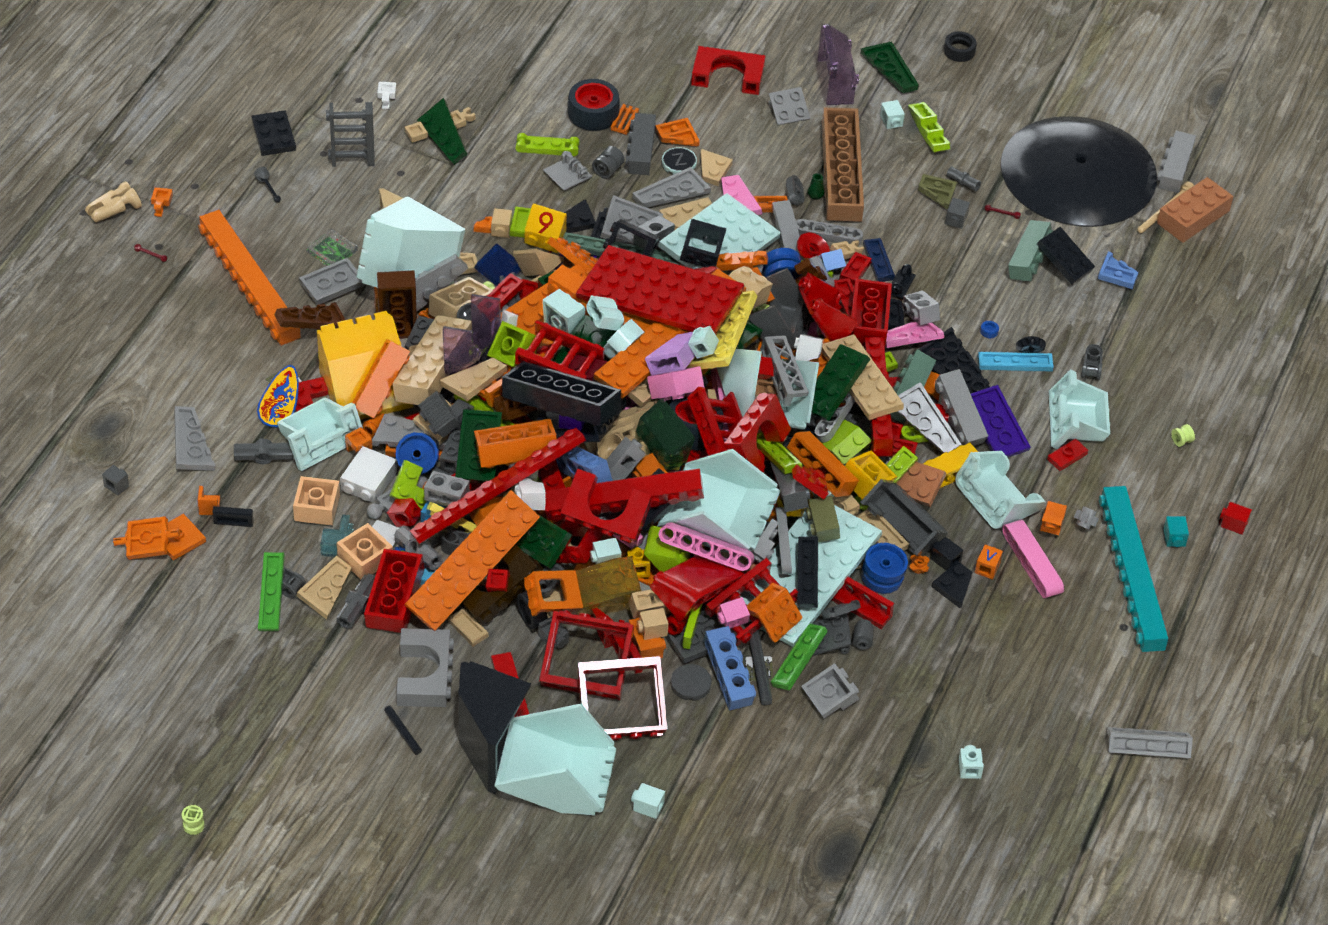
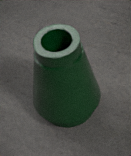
M819 173L813 174L807 190L809 197L815 200L821 199L825 194L823 176Z

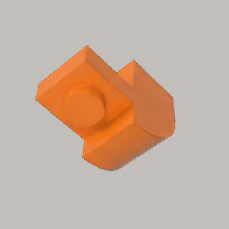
M1048 501L1040 531L1059 536L1067 506Z

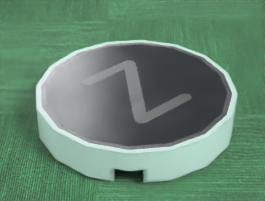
M683 147L671 148L662 156V167L668 173L669 171L672 172V175L689 167L694 169L697 166V158L694 152Z

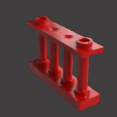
M536 320V337L528 349L525 350L518 347L515 352V364L517 365L525 361L587 379L585 374L595 359L604 360L605 348L550 326L548 323ZM543 338L553 341V344L545 356L542 357L534 354ZM560 345L570 348L561 364L551 361ZM577 352L586 355L587 358L580 369L575 371L568 368Z
M698 386L687 399L707 454L710 456L727 451L723 438L728 439L742 419L734 392H730L722 400L708 398L705 388ZM712 407L721 408L724 415L714 414ZM717 422L727 424L729 431L720 430Z
M767 558L762 560L706 604L705 613L710 618L715 614L717 615L720 604L740 598V594L745 590L747 592L750 591L756 598L761 593L755 586V582L759 579H764L769 585L771 583L780 585L770 575L772 563ZM794 589L789 594L794 603H796L798 591ZM750 615L749 619L752 623L748 627L743 629L739 625L732 628L737 634L735 636L736 646L741 643H747L752 638V634L763 626L759 618Z

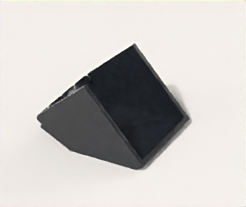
M472 661L469 663L462 662L459 679V743L487 791L496 794L498 789L495 787V782L509 724L528 693L531 683Z

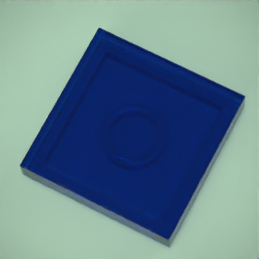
M497 243L474 266L477 271L496 286L500 284L499 276L503 275L506 278L512 272L517 276L521 271L516 259Z

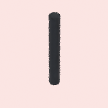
M390 705L385 707L384 711L414 754H420L422 749Z

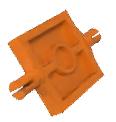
M166 516L128 521L125 537L113 538L114 546L126 545V557L129 560L167 555L169 538L180 537V530L168 531V519Z

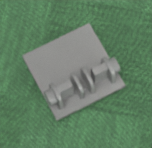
M801 87L769 93L770 101H768V105L770 108H773L777 125L810 119Z
M567 151L562 153L561 161L543 169L563 191L592 177L588 169L583 167L581 162L572 156L571 152Z

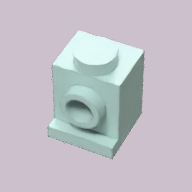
M973 745L960 749V778L981 779L984 767L981 749H976Z

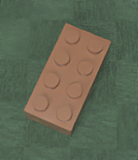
M1206 177L1160 208L1157 224L1184 243L1228 213L1234 196Z

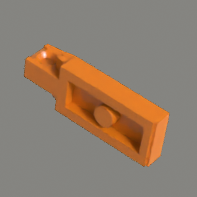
M766 251L719 254L716 266L722 271L736 270L742 266L752 269L755 265L768 264V256Z

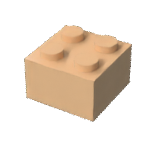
M301 476L293 504L294 521L333 525L340 498L339 481Z
M369 523L337 542V556L352 567L351 571L360 580L364 575H368V573L373 575L377 572L384 549L393 550V546Z

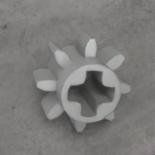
M1084 506L1082 511L1077 509L1074 518L1078 519L1076 524L1086 529H1090L1091 525L1096 527L1099 518L1095 517L1097 512Z

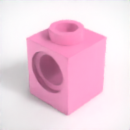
M743 597L720 604L717 617L720 624L733 628L748 623L750 614Z

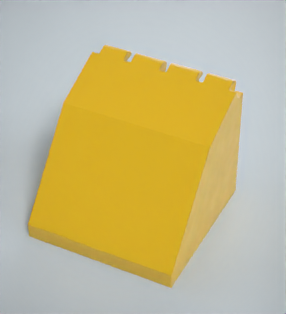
M387 311L374 313L375 320H372L371 315H365L355 318L356 324L353 323L352 319L337 322V329H335L334 323L320 326L321 330H317L319 372L325 380L330 400L343 407L353 402L386 339L401 346L393 316L390 313L388 314ZM392 384L391 394L387 399H384L382 403L383 408L380 413L388 414L413 408L414 406L413 404L395 401ZM357 410L360 420L372 418Z

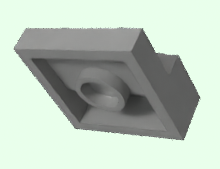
M773 518L765 526L762 535L758 536L760 539L755 551H751L754 555V562L757 564L765 558L769 560L775 551L772 549L775 543L771 540L778 532L776 527L779 523Z
M835 663L801 686L823 718H826L839 708L844 710L859 700L857 695L859 693L858 688L853 682L849 684L846 680L849 676L843 668L839 669Z

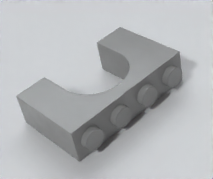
M401 628V657L428 658L438 665V669L430 676L423 678L398 677L397 706L446 707L447 699H451V687H448V683H452V670H449V666H453V654L449 653L450 650H454V638H450V630L437 629L434 631L432 629Z

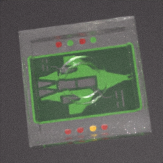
M331 229L309 245L306 250L307 253L328 266L342 259L349 258L358 251V246Z

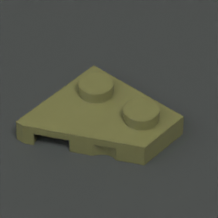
M923 174L918 191L945 209H948L957 182Z

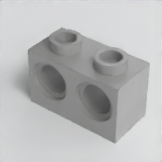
M923 290L903 296L904 303H902V309L904 313L920 326L940 320L939 303Z
M432 471L424 486L425 500L444 506L458 501L466 493L470 492L469 480Z

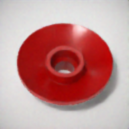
M803 233L797 240V249L804 259L830 252L827 242L815 233Z

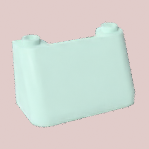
M1002 451L970 452L956 475V485L992 528H1002L1005 524L1024 519L1042 509L1046 501L1038 493L1029 494L1025 498L1006 476L1010 463Z

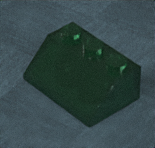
M660 399L640 417L636 428L637 435L644 441L666 470L686 464L695 437L664 399Z

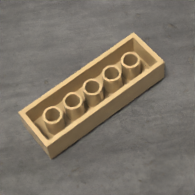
M436 316L411 354L409 361L404 365L393 382L395 401L418 405L435 391L441 392L443 387L440 386V379L448 377L453 373V367L458 365L474 339L472 321Z

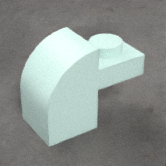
M630 319L607 341V344L603 347L605 348L604 354L611 360L620 351H625L644 331Z

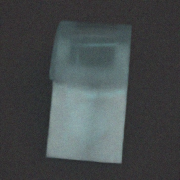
M342 515L339 530L323 528L320 543L321 556L336 557L337 542L354 532L353 523H350V515Z

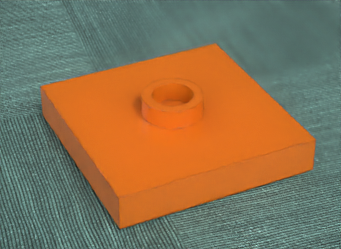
M185 514L168 522V531L180 530V537L169 538L167 543V554L173 561L206 542V537Z

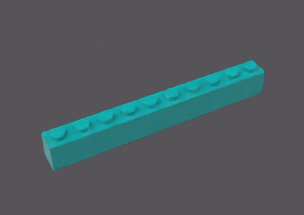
M1126 486L1103 487L1102 495H1099V505L1103 507V520L1107 522V535L1111 537V550L1115 551V565L1119 567V579L1124 585L1123 594L1128 599L1127 609L1132 614V627L1136 629V642L1140 644L1142 652L1165 651L1168 635Z

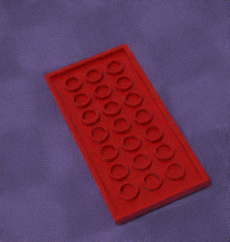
M608 245L577 290L576 298L584 301H589L591 295L612 298L616 302L618 310L690 332L699 327L710 326L716 335L743 292L744 283Z

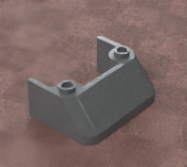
M788 268L765 277L773 283L771 292L775 299L768 302L770 307L751 314L749 318L753 325L763 330L760 336L761 340H764V337L786 336L790 348L795 349L796 337L799 338L801 334L807 335L812 316L800 293L798 284ZM782 342L774 343L775 345L783 346Z
M881 479L861 501L863 505L869 506L867 509L874 516H877V514L883 516L909 541V549L916 556H924L937 541L940 542L948 534L942 525L894 481Z

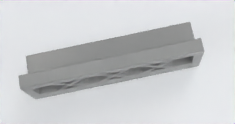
M786 336L764 337L760 351H762L763 357L772 358L774 376L771 377L782 406H790L793 397L808 396V389ZM782 342L783 349L775 346L774 343ZM782 355L788 358L789 363H786L783 360H781L780 356ZM787 369L795 374L794 378L786 373ZM792 384L800 387L801 390L793 391Z
M1107 727L1109 753L1191 758L1193 738L1190 733Z

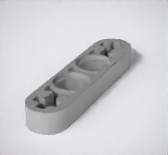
M798 219L796 221L800 236L803 233L811 232L821 236L825 241L836 243L847 241L849 244H852L853 241L857 240L859 244L862 243L863 232L858 228L806 219ZM822 229L824 232L819 233L815 230ZM840 232L841 235L836 236L833 233Z
M850 392L841 402L846 403V405L838 407L832 416L837 417V419L827 421L821 418L814 431L820 442H828L833 438L852 408L855 400Z
M784 507L776 508L777 522L779 523L778 535L782 574L792 573L787 515Z

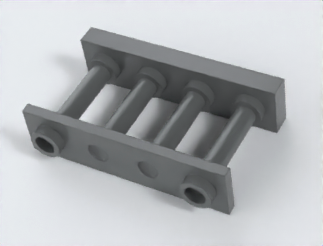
M365 102V110L354 112H334L333 103H329V110H326V121H330L331 149H328V160H332V167H336V158L360 157L367 159L368 166H375L373 102ZM334 119L366 120V123L362 125H334ZM335 132L366 133V136L362 138H335ZM335 145L367 146V149L336 151Z

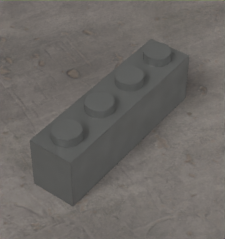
M635 113L634 120H631L630 130H633V132H629V142L631 144L628 143L627 154H630V156L626 155L625 166H629L628 174H650L656 124L655 114Z
M769 460L771 474L774 482L778 484L777 489L780 490L779 496L785 512L807 508V500L811 499L809 489L793 478L792 472L784 474Z

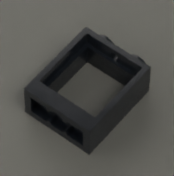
M623 219L612 224L610 229L612 234L610 239L607 238L605 240L604 249L608 245L613 246L622 228L647 240L648 242L642 255L652 257L660 237Z
M691 219L680 260L702 267H716L727 228ZM691 237L716 244L715 253L689 246Z

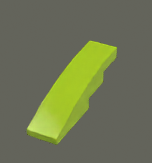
M925 102L908 105L916 126L933 152L950 149V142L944 137V129L937 123V115Z

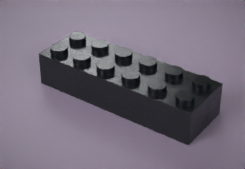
M522 361L502 377V394L504 398L510 399L513 402L527 404L530 407H537L544 411L557 413L560 416H567L577 421L587 422L593 426L601 427L621 411V389Z

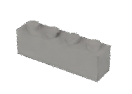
M1175 131L1174 137L1170 136L1168 143L1170 148L1166 149L1164 156L1167 159H1163L1161 165L1163 171L1159 170L1157 181H1160V189L1179 193L1196 135Z
M960 369L939 375L935 381V389L942 398V406L948 412L949 422L956 431V437L962 445L971 443L973 446L984 443L988 434Z

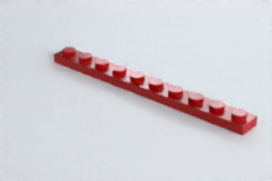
M576 427L566 431L563 436L550 441L548 445L534 451L524 460L516 462L513 467L500 472L498 476L484 482L474 491L466 493L463 498L450 503L448 507L434 513L424 522L416 524L413 529L409 530L411 535L419 544L583 443L586 441L584 435Z

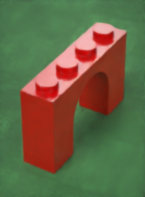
M698 46L691 85L708 88L712 73L717 69L728 67L734 68L743 74L742 93L759 95L766 55Z
M759 393L724 443L727 450H735L761 472L764 470L765 465L758 452L756 443L759 427H761L766 441L783 442L791 431L776 394Z
M577 468L560 512L565 516L564 520L571 523L576 521L582 522L583 527L594 530V528L601 529L602 534L610 537L613 534L618 535L620 540L631 544V541L637 542L653 501V496L633 488L626 508L620 516L611 520L600 519L593 515L590 508V499L598 477L595 474Z

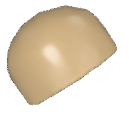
M616 433L605 434L602 440L597 442L598 457L606 460L621 443L622 437Z

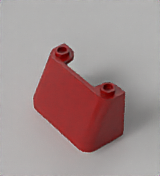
M808 272L799 281V290L809 313L820 331L829 341L849 336L858 324L856 318L849 317L840 311L842 306L839 305V301L841 298L844 299V292Z
M695 554L692 558L667 571H659L655 574L650 588L677 620L682 622L688 618L687 615L691 609L694 611L698 610L702 603L718 596L745 574L743 571Z

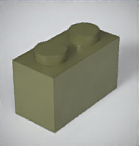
M832 496L825 497L824 500L822 498L809 500V508H806L808 520L812 519V524H810L811 535L818 536V543L840 539V527Z

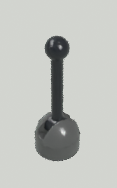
M259 167L255 170L254 176L259 182H265L274 196V201L280 202L281 197L275 193L268 181L269 171L266 167Z

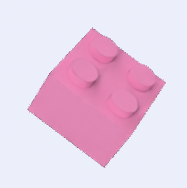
M700 366L647 376L651 399L659 398L660 401L670 400L671 396L672 400L684 398L685 393L686 396H689L698 386L704 387Z

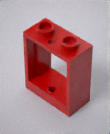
M563 519L559 527L572 536L555 563H587L590 558V551H593V542L600 541L603 536L602 530L598 528L591 530L583 527L582 522L576 521L571 523ZM573 536H584L578 546H568Z

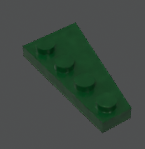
M892 41L861 48L860 54L902 93L918 90V82Z
M444 98L417 119L454 165L468 154Z

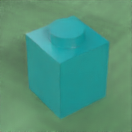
M1167 516L1163 528L1166 546L1186 547L1189 537L1186 516Z

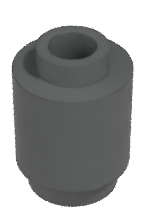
M859 620L854 626L853 645L858 649H869L873 645L874 627L870 621Z

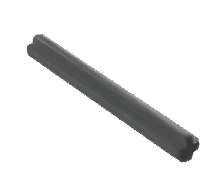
M749 621L746 627H748L752 622ZM759 630L752 634L749 644L761 704L765 706L772 704V695Z

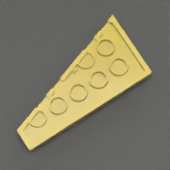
M755 291L741 293L716 333L719 342L714 353L698 359L695 356L686 368L700 366L701 369H714L716 367L729 366L758 297Z

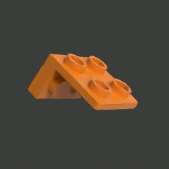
M771 583L746 606L751 616L760 619L770 639L775 643L802 619V615L787 588L775 583Z

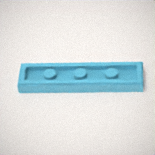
M978 352L980 370L1053 371L1052 353Z

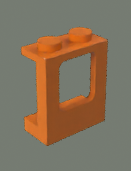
M576 570L533 571L524 578V586L529 599L528 606L531 609L532 616H536L540 612L568 610L571 614H576L583 609ZM560 580L564 601H544L539 581Z

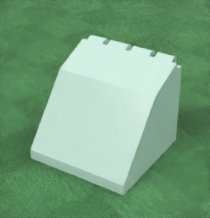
M407 196L372 214L371 219L367 220L365 230L367 234L364 235L363 249L359 261L361 265L358 266L356 277L361 279L362 283L377 287V272L415 270V278H417L421 272L430 271L434 268V265L454 254L460 257L465 228Z
M736 349L729 366L717 367L725 397L730 392H734L742 417L757 398L755 397L762 351ZM781 359L784 362L789 363V359ZM796 360L808 389V396L793 397L790 406L783 407L781 401L779 403L790 427L804 430L806 423H810L819 362ZM788 369L786 370V373L788 375H790L793 378L795 377V374L793 372L789 371ZM792 384L793 391L801 390L800 387Z
M733 449L687 462L683 471L700 468L704 499L677 503L660 518L657 527H663L666 523L672 522L749 551H755L760 539L756 536L762 535L767 523L766 520L769 519L773 510V504L776 503L780 494V490L776 488L778 484ZM684 535L686 538L692 541V538L690 536ZM702 543L703 546L711 548L709 543ZM721 549V552H729L726 549Z
M582 703L514 717L509 724L495 787L499 791L560 813L595 815V812H603L605 796L607 795L616 754V748L613 747L615 742Z

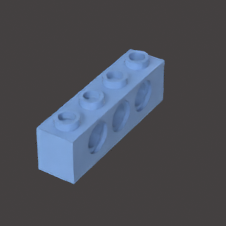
M577 446L555 459L559 471L574 478L578 468L595 474L598 477L597 483L612 481L607 460Z
M729 626L706 631L703 642L729 711L752 705L754 697H756V690L754 685L750 684L747 667L744 668L742 663L743 656L736 647L735 634L731 633Z

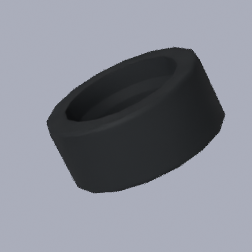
M952 32L946 36L944 54L953 61H968L975 55L976 39L967 32ZM953 44H963V45H966L968 48H967V49H957V48L953 47L952 45H953Z
M525 591L517 595L518 609L528 628L535 629L539 627L540 622L548 619L547 612H540L538 615L532 616L531 609L528 606V594Z

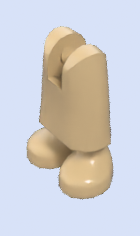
M124 181L114 191L110 190L91 202L85 208V211L97 223L126 211L125 204H131L133 208L138 209L142 207V203L135 190L130 187L128 182Z

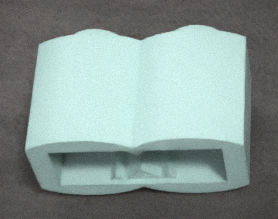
M591 295L586 309L588 314L593 317L595 326L597 328L618 331L624 323V316L618 310L616 302L612 298Z

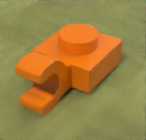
M154 188L151 197V204L156 209L154 216L162 217L164 206L170 205L173 196L172 189Z

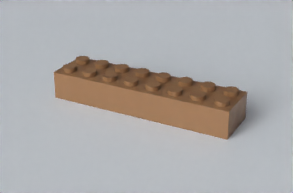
M824 107L822 135L826 218L828 221L862 222L864 197L858 108Z

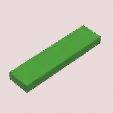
M264 552L258 622L259 631H279L285 561L284 553Z
M815 624L807 626L772 679L771 684L773 687L790 691L828 632L826 627Z

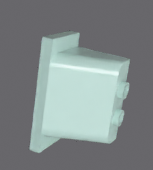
M1069 370L1049 390L1051 447L1055 449L1060 448L1068 439L1102 442L1110 435L1108 392L1078 380L1076 372Z
M326 397L277 422L280 432L289 441L297 468L300 471L345 449V435L362 427L354 403L351 402L343 407Z

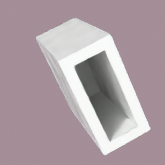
M363 446L340 477L341 490L347 494L360 497L365 501L376 503V498L382 495L397 473V459Z

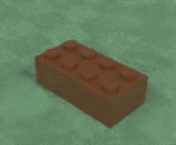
M415 270L377 272L378 312L387 311L388 314L390 313L393 316L399 339H406L409 337L417 320Z

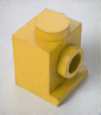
M635 547L631 551H627V565L630 578L650 577V560L644 555L645 549ZM635 567H644V569L634 570Z

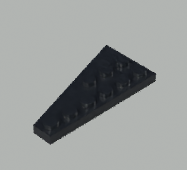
M952 327L944 332L943 339L931 340L918 349L936 360L932 372L941 375L960 369L970 394L990 387L988 380L984 379L980 368L970 353L964 349L962 341L956 337Z

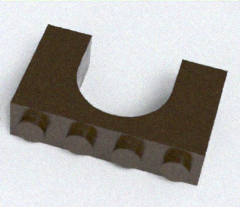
M516 544L500 560L510 570L507 591L482 592L474 588L460 604L481 626L490 622L498 612L507 608L509 603L518 594L526 590L524 586L525 577L533 571H540L538 566Z

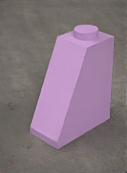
M693 332L676 335L645 358L651 375L686 369L695 357L688 345Z

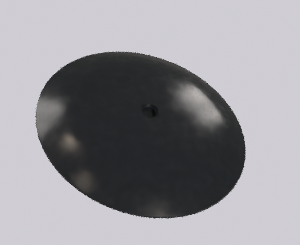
M1062 116L1047 118L1029 124L1012 136L1006 144L1001 158V172L1004 182L1009 191L1021 204L1044 218L1072 226H1106L1129 219L1146 207L1152 199L1157 185L1156 167L1144 146L1122 129L1091 118Z

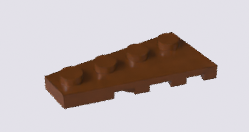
M336 302L331 303L330 306L318 304L317 307L313 308L310 305L303 306L302 309L297 307L276 309L274 314L279 325L285 328L321 330L320 326L334 323L335 329H337V322L346 320Z

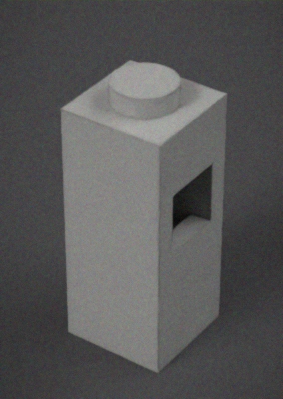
M625 437L606 459L612 481L625 479L646 454L641 449L643 445L636 439L631 441Z

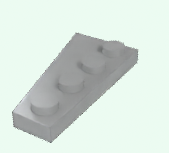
M689 167L633 192L632 198L638 205L647 208L711 193V187L692 167Z
M384 414L372 439V446L388 444L389 447H397L399 441L405 435L413 432L426 433L413 420ZM447 440L444 441L441 445L437 444L438 449L443 450Z

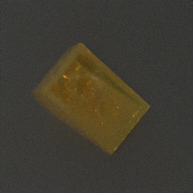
M632 556L611 559L576 571L583 609L581 610L629 603L631 594L641 591Z

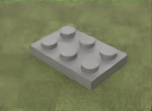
M348 258L299 277V283L316 305L365 286L362 280L356 277L358 270Z

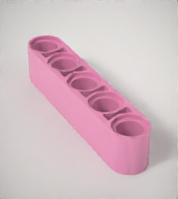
M1021 519L1003 525L1002 531L1006 541L1040 595L1045 599L1063 593L1064 585L1061 578L1026 523Z
M666 523L659 531L660 540L666 544L740 571L747 570L754 562V555L751 551L676 523ZM666 528L673 531V537H668L665 534ZM684 535L692 538V544L685 543ZM703 542H707L710 544V551H706L703 549ZM721 549L728 550L730 557H723ZM739 557H747L748 564H742Z

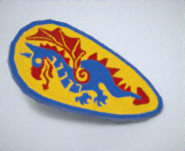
M293 365L286 366L273 378L259 401L257 408L258 417L268 427L279 428L278 421L295 413L299 380Z

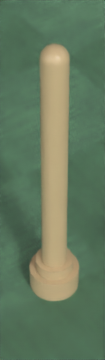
M1189 181L1185 182L1180 187V192L1170 201L1193 187L1194 184ZM1160 209L1138 227L1139 233L1145 232L1158 220Z

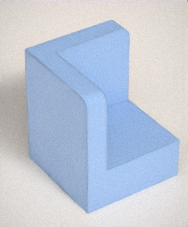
M841 249L819 255L826 271H838L846 267Z

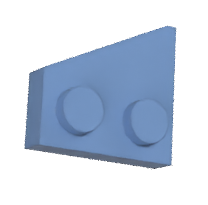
M1108 251L1098 279L1133 289L1138 272L1129 267L1124 261H1117L1113 258V253Z

